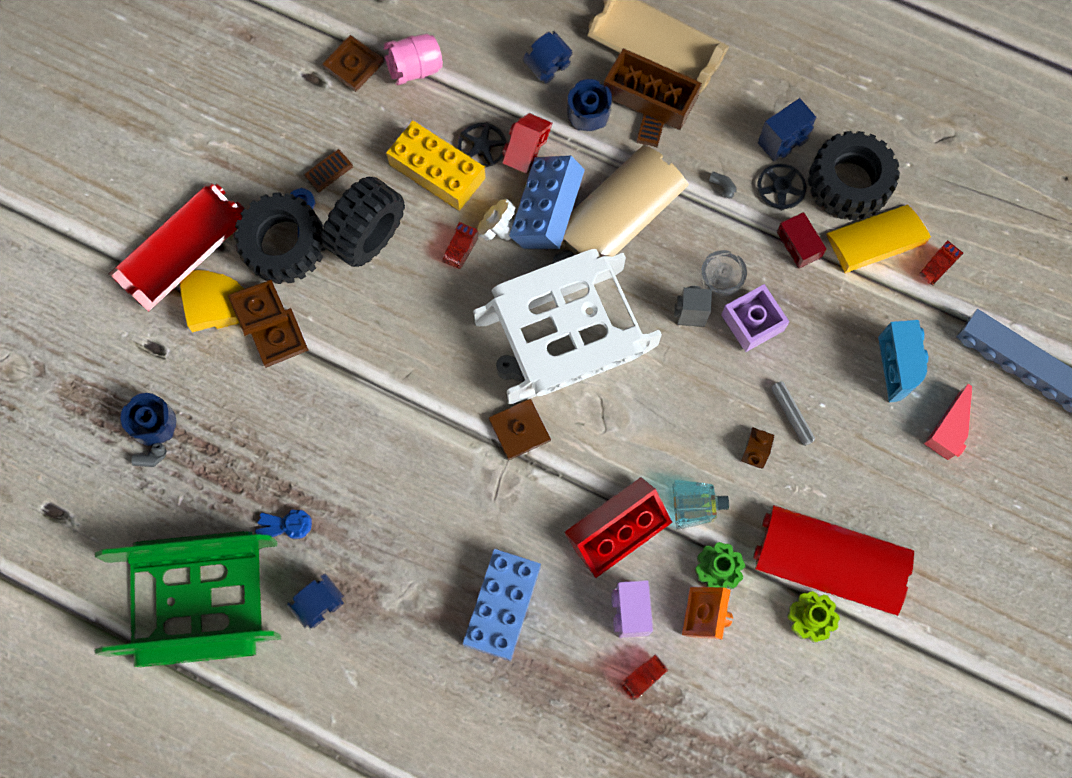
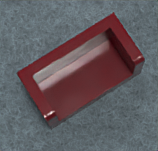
M804 212L781 222L776 231L798 269L822 258L827 250Z

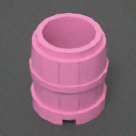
M427 33L412 35L398 41L393 40L384 43V50L388 49L389 55L385 56V60L392 80L397 79L396 85L405 84L410 80L423 79L442 69L440 48L433 35Z

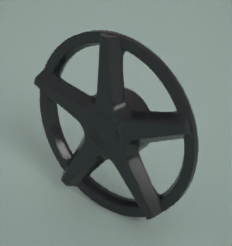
M489 122L476 123L460 133L458 150L462 152L463 139L473 144V147L466 155L471 158L476 154L483 155L487 164L481 165L485 166V168L495 165L503 158V150L507 141L505 135L498 127ZM483 127L479 137L468 134L473 129ZM492 129L497 132L502 140H489V130ZM503 146L500 156L493 161L490 153L491 148Z
M774 164L764 169L757 181V193L767 205L783 211L791 209L802 202L806 195L807 184L802 173L795 167L787 164ZM784 167L791 169V171L786 176L779 177L773 171V168ZM767 173L773 185L762 188V178ZM796 174L802 180L803 190L792 186L791 181ZM776 193L778 204L770 201L764 194ZM787 194L800 196L795 202L785 205Z

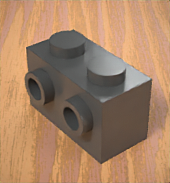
M699 286L683 288L682 294L677 296V303L674 306V317H678L677 325L705 327L711 313L712 289H701Z

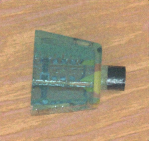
M675 480L672 485L676 530L714 522L717 518L716 510H729L728 495L715 496L713 484Z

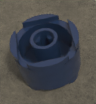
M549 31L538 38L531 45L533 51L530 54L526 52L523 57V62L540 81L547 84L555 77L554 73L559 69L564 71L571 64L569 58L573 53L572 49L555 31H553V34Z
M594 79L581 80L575 84V87L568 94L567 115L576 130L595 131L606 126L612 104L610 90Z
M141 393L132 397L131 401L123 407L120 418L121 425L137 442L153 446L156 443L162 444L173 437L176 428V415L162 398L152 393Z
M326 573L320 576L323 581L319 580L316 582L314 580L292 598L295 603L288 602L286 604L304 628L314 629L325 620L323 615L327 611L330 613L335 612L344 604L342 601L344 595Z

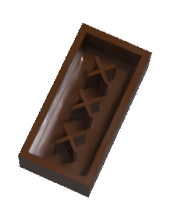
M623 48L604 80V87L606 86L610 90L613 101L681 131L699 97L702 83Z

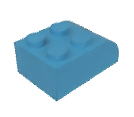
M919 320L890 322L878 337L889 403L898 402L906 398L926 377L928 352L924 350V329L920 327Z

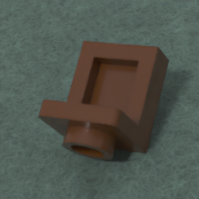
M752 427L741 461L763 469L771 453L775 435Z

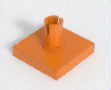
M690 587L682 635L693 638L722 640L724 627H729L732 624V621L727 620L726 617L733 619L732 613L727 611L730 590L724 587Z

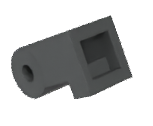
M503 355L498 358L496 368L500 378L504 380L515 379L521 382L525 381L516 357Z

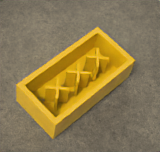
M415 121L408 125L386 152L388 163L391 167L458 211L463 208L486 179L485 166Z

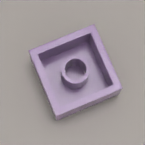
M765 284L725 305L721 314L745 352L780 334L789 324V320Z
M618 582L616 588L611 593L612 607H617V615L613 617L614 632H619V638L649 636L653 632L649 582Z

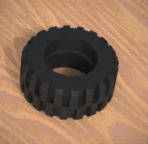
M845 131L842 136L839 133L832 136L831 140H826L822 144L809 170L808 185L812 187L810 190L812 197H817L816 203L820 207L824 206L827 213L831 215L833 212L840 219L849 217V220H857L859 216L861 219L869 218L871 214L875 215L885 206L898 185L897 181L900 178V171L897 170L899 167L898 160L893 159L895 153L891 148L888 149L886 147V142L877 140L873 134L865 135L863 131H857L856 133ZM843 163H852L860 166L870 176L872 186L853 188L846 185L837 176L835 166Z
M377 177L361 178L358 182L353 183L351 188L346 190L342 194L343 196L334 204L335 206L328 214V219L323 226L322 241L326 249L351 267L364 266L365 263L372 261L373 257L377 256L388 244L387 242L390 238L393 237L404 215L405 202L402 195Z
M273 192L272 197H269L267 194L260 196V201L256 202L253 200L250 202L251 207L248 210L243 209L240 213L242 219L236 221L235 227L238 229V232H234V240L237 242L235 245L236 251L244 264L265 281L272 280L275 284H282L283 280H285L289 284L294 283V278L296 277L302 280L307 277L305 275L307 271L313 272L316 269L314 265L316 261L321 262L323 258L321 251L326 250L322 241L323 224L312 207L307 205L305 200L300 197L295 198L290 193H286L283 196L280 192ZM281 222L296 223L300 230L299 238L291 250L276 256L264 253L262 249L263 238L272 226Z

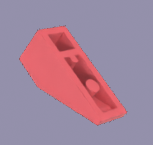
M967 384L958 392L924 443L947 460L955 455L959 457L966 448L964 442L968 438L972 396V386L970 384Z

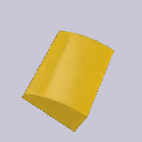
M908 204L826 234L844 273L925 245L931 238L924 223Z

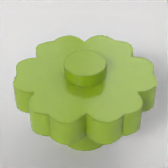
M814 591L799 595L798 602L790 605L788 619L794 622L791 627L792 631L800 639L809 637L813 643L829 639L830 632L838 629V622L840 620L839 614L834 612L836 608L835 602L830 600L827 595L818 597V594Z

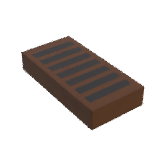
M644 114L637 143L658 148L664 123Z
M337 149L306 172L304 176L315 190L320 193L352 169L353 164L340 149Z

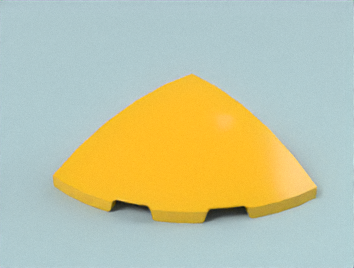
M193 270L180 282L187 326L192 333L214 326L220 329L239 323L228 299V294L244 289L237 281L223 274L206 270Z

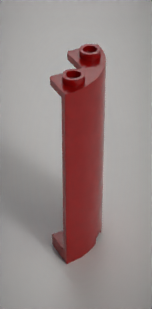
M207 183L108 274L149 312L237 230L235 227L236 221L242 219L240 213L245 208L238 201L235 203L227 200L224 196L226 192L217 183L215 185Z
M773 505L770 513L765 514L762 526L765 527V536L761 546L757 545L753 554V559H756L755 570L896 616L899 615L909 588L906 587L908 577L912 575L914 550Z

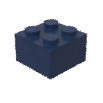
M798 98L765 121L757 143L773 161L780 157L783 159L792 152L794 147L797 145L801 147L809 140V133L814 129L813 125L817 117Z

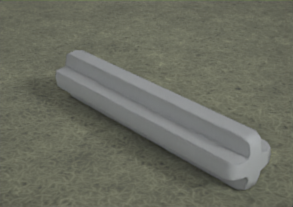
M784 382L775 383L771 389L804 446L814 442L815 437Z

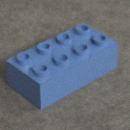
M571 155L535 157L509 235L523 249H560L585 171Z
M494 549L463 642L464 647L511 662L541 569L540 563Z

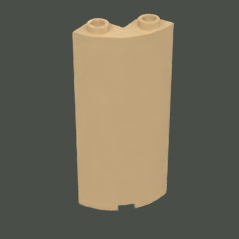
M604 0L603 5L605 7L603 12L593 16L588 25L590 29L588 36L620 53L623 48L701 82L702 86L699 94L702 93L710 82L714 71H717L729 48L728 45L640 0Z
M641 146L571 212L560 249L570 250L575 255L591 249H597L600 257L615 256L689 185L672 163L668 165L662 160L663 155L649 146Z

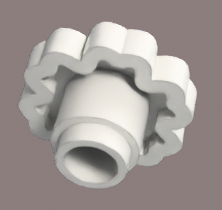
M501 199L485 213L484 219L479 223L477 232L484 240H491L495 235L501 239H511L509 235L514 222L512 217L515 211L513 204L508 199Z

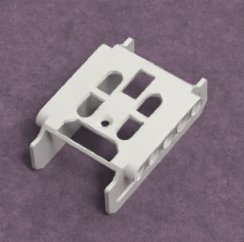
M591 249L506 281L492 289L493 300L473 311L476 326H488L498 321L501 322L525 378L524 382L507 390V401L509 404L520 403L536 396L549 394L637 359L659 345L662 335L660 330L649 334H642L616 278V275L624 269L626 259L624 253L613 257H600L597 249ZM613 278L634 326L622 330L611 325L594 284ZM586 287L588 288V293L584 297L568 303L565 302L563 296ZM553 300L556 304L555 308L540 314H533L529 310ZM586 308H592L593 313L591 315L586 314ZM550 317L557 332L526 343L520 328ZM597 324L603 325L606 328L607 334L605 337L584 345L578 332ZM568 335L575 349L558 356L550 355L546 349L550 342Z

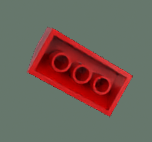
M640 477L564 533L592 575L597 578L673 522L656 489Z

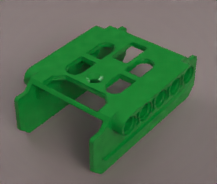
M250 531L137 541L133 543V547L103 549L95 552V558L106 563L128 562L130 564L131 643L99 647L95 649V654L105 657L133 655V667H150L255 656L256 643L281 640L280 633L262 631L259 549L276 547L277 540L271 535H252ZM201 566H226L228 574L224 580L201 583ZM190 568V584L168 586L164 583L163 577L168 570ZM149 572L156 578L157 628L146 638H136L135 573ZM244 585L245 604L212 607L213 588ZM169 598L175 599L173 606L167 604ZM224 613L229 617V624L225 629L202 632V615ZM191 616V633L168 635L164 631V624L168 619Z

